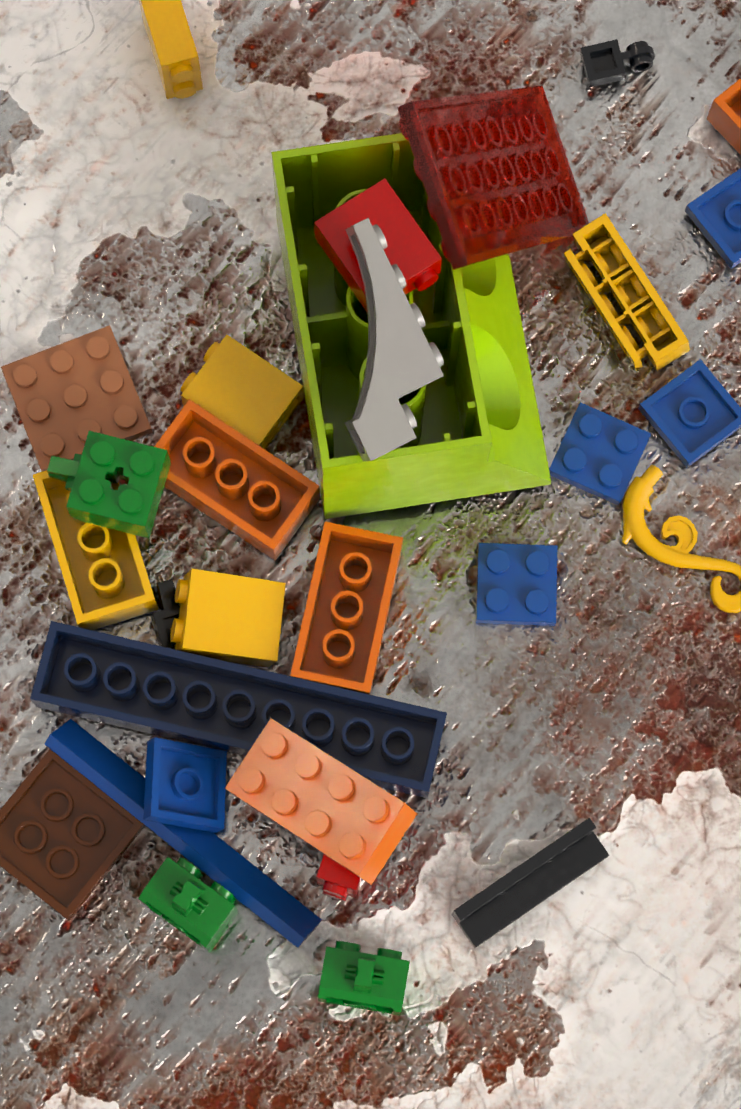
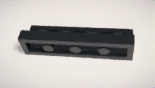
M590 818L453 911L452 916L474 948L490 939L609 856L604 846L593 831L596 829V826Z

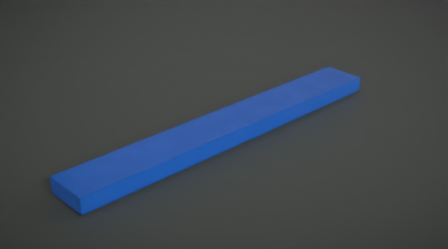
M72 719L49 735L45 742L49 749L212 880L230 891L238 901L294 946L299 948L320 924L321 918L213 832L143 820L145 778Z

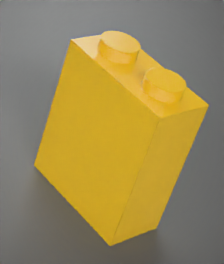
M139 0L143 23L166 98L176 97L183 99L194 95L196 91L202 90L199 57L181 0Z
M226 335L220 344L214 342L209 347L203 358L205 364L197 374L195 372L190 373L183 382L180 389L183 407L190 399L266 450L303 400V385L229 335Z
M191 569L184 575L183 579L178 580L176 585L175 602L181 604L179 619L174 618L172 622L170 641L176 643L175 650L232 663L268 668L278 661L286 583Z

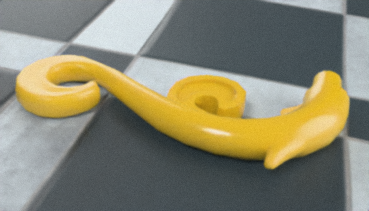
M650 465L641 477L636 476L625 492L622 503L623 544H627L630 539H633L635 544L647 555L662 563L678 568L729 572L734 574L741 582V566L739 564L724 559L690 554L697 542L698 532L688 518L680 515L669 517L662 525V539L666 540L669 536H674L677 538L675 546L665 545L656 539L646 525L644 509L648 512L652 510L649 497L654 492L652 487L661 478L663 473L656 466ZM714 577L710 584V596L713 604L719 610L726 613L741 612V589L735 595L726 594L721 587L722 577Z

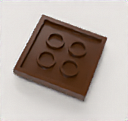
M49 749L0 809V866L70 921L145 825Z

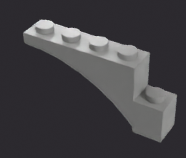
M369 218L345 229L358 260L365 287L368 310V354L365 377L353 418L345 422V425L362 460L372 461L417 438L413 431V428L417 427L416 419L406 403L401 405L398 399L443 377L444 375L440 367L444 365V361L434 342L428 343L421 329L425 326V321L420 309L415 303L409 304L403 291V288L407 286L403 273L397 264H390L384 249L388 247L381 228L377 224L372 226Z

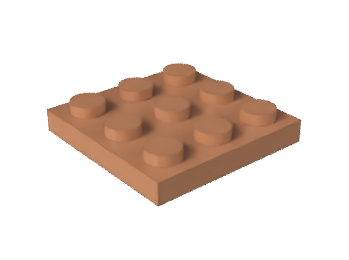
M110 325L1 366L41 471L48 469L51 456L73 460L75 454H82L89 431L129 441L153 433Z

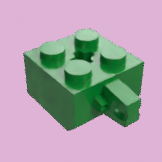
M89 431L82 454H75L73 460L51 456L47 473L51 478L65 481L66 490L71 491L66 506L71 517L82 522L150 538L171 462L168 451L165 449ZM121 479L126 481L127 485L120 484L118 490H113V483H118Z
M167 857L143 889L138 899L154 913L211 953L239 914L234 905L236 899L230 891L215 881L210 887L201 881L203 877L200 873L201 871L184 858L180 857L176 863Z
M336 941L335 948L326 946L318 993L319 1002L400 1016L410 961L401 959L402 952L378 948L377 955L361 953V945L344 941Z

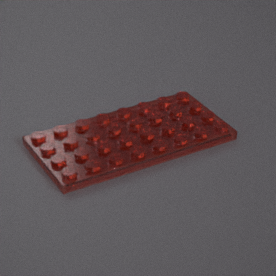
M542 85L411 101L397 107L401 117L399 120L401 132L405 139L409 141L414 155L413 166L415 173L423 182L429 198L427 201L428 211L432 219L437 222L442 236V252L445 258L451 262L453 270L571 238L573 233L589 224Z

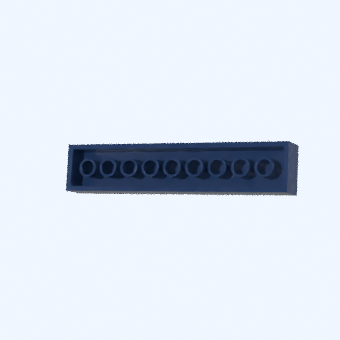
M54 621L50 623L30 700L38 708L243 756L247 755L270 718H272L379 787L423 798H428L447 712Z

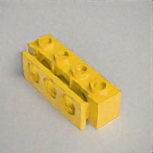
M606 213L573 233L575 244L580 252L575 255L571 249L564 252L567 264L635 370L637 371L643 367L641 359L645 356H648L655 369L659 371L689 352L688 339ZM584 261L592 262L603 279L602 283L598 285ZM605 292L607 294L609 292L612 293L623 310L621 316L617 314L610 300L604 294ZM625 324H632L644 343L642 348H639Z

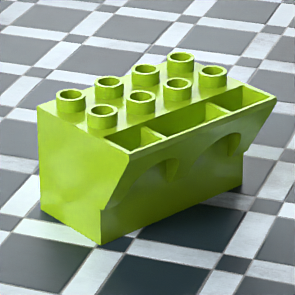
M435 128L271 152L277 228L324 519L550 485V472L497 189L441 156ZM385 178L442 257L441 273L438 274V280L423 291L414 289L406 294L409 304L415 303L423 315L425 326L421 329L428 343L434 342L442 355L444 365L440 368L444 376L398 399L401 405L406 403L416 419L417 427L413 428V431L417 438L372 461H363L345 422L353 418L365 377L368 354V313L316 240L314 222Z

